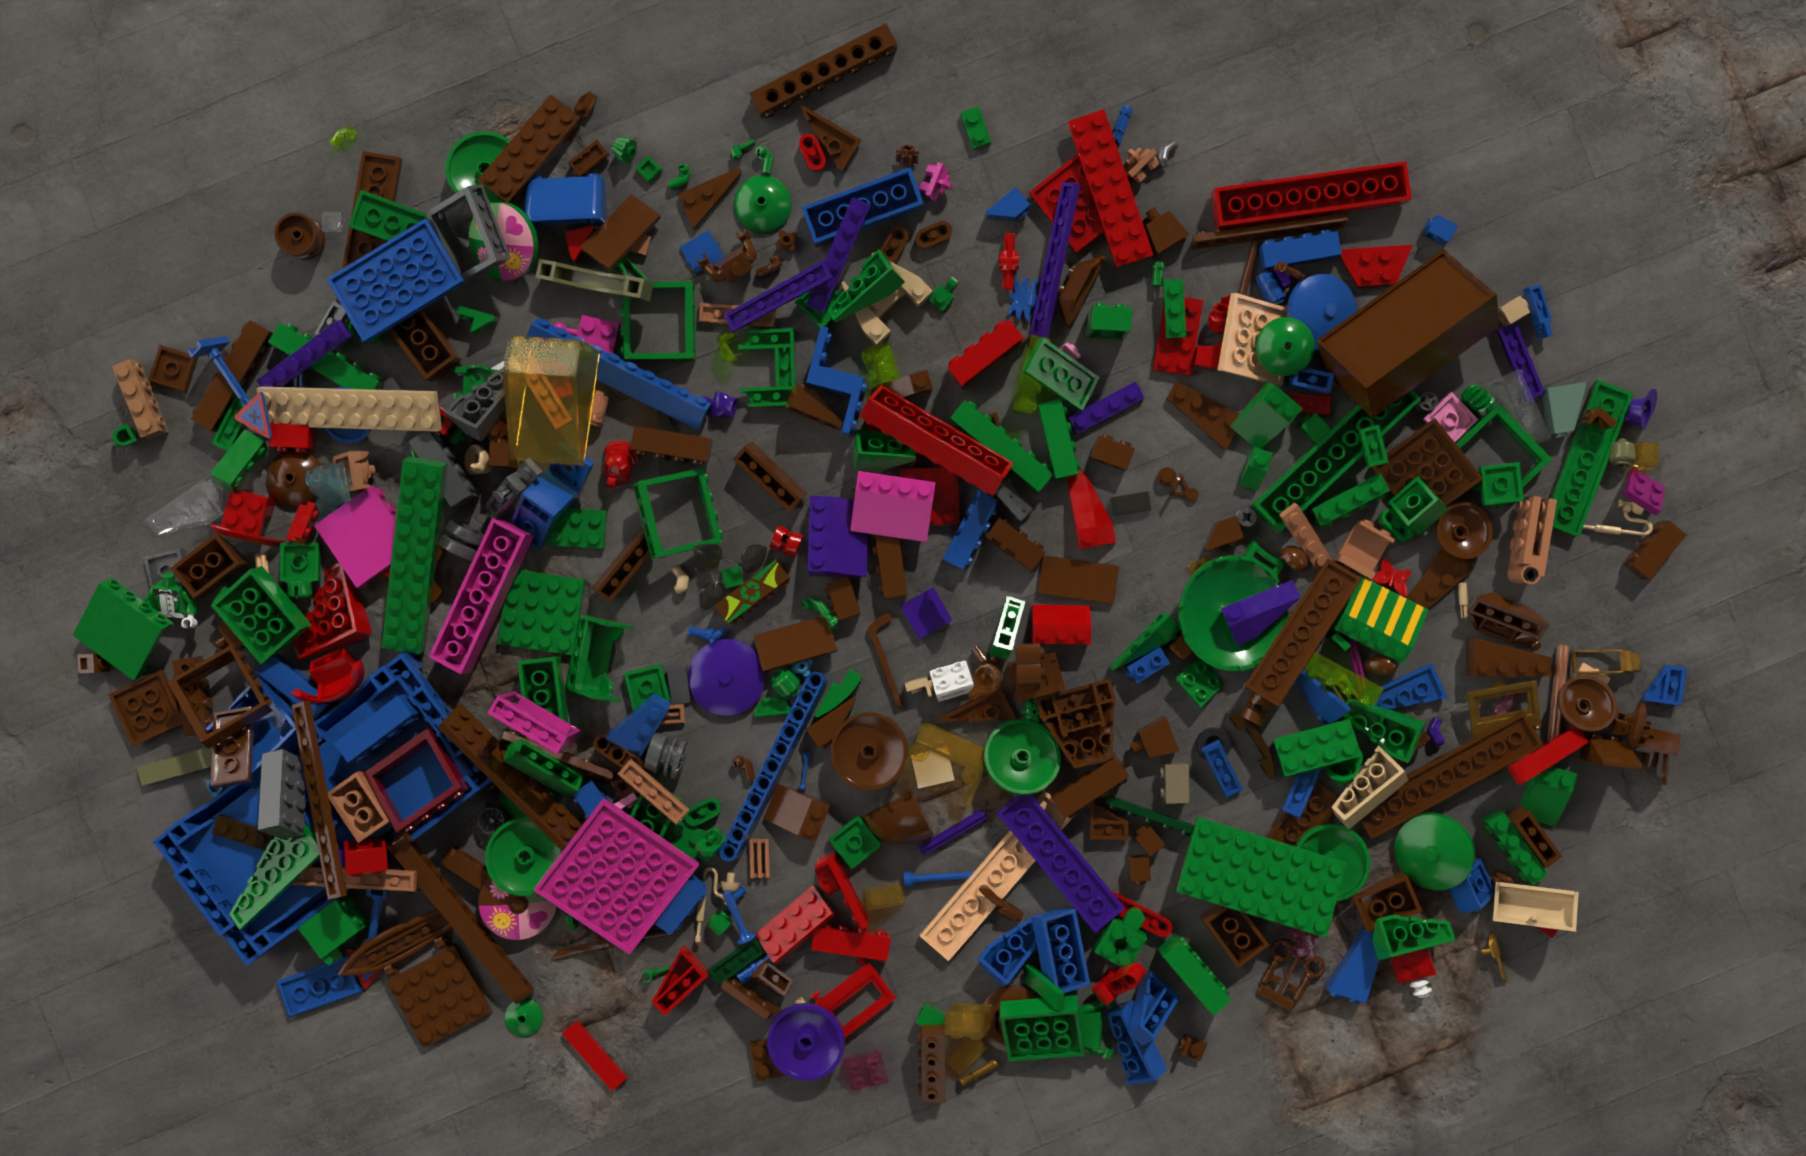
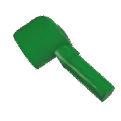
M754 139L743 145H734L731 148L732 158L738 159L742 157L741 150H745L755 144Z
M666 966L657 970L646 969L641 975L647 973L650 978L645 979L644 982L648 983L654 976L669 971V967Z

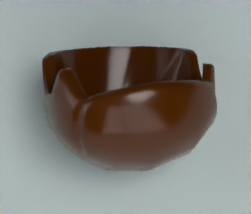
M1287 546L1278 553V555H1281L1282 560H1285L1292 569L1299 571V573L1304 571L1308 565L1307 556L1299 547Z

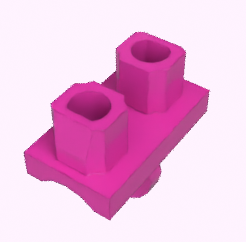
M938 162L937 165L929 164L926 169V175L931 177L930 183L922 181L919 187V191L933 202L937 201L939 194L944 195L946 189L952 190L953 187L949 183L951 176L947 175L949 170L944 167L943 163Z

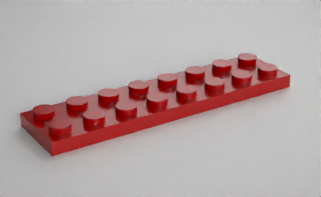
M1105 109L1069 120L1067 125L1115 267L1119 268L1152 257L1153 252Z

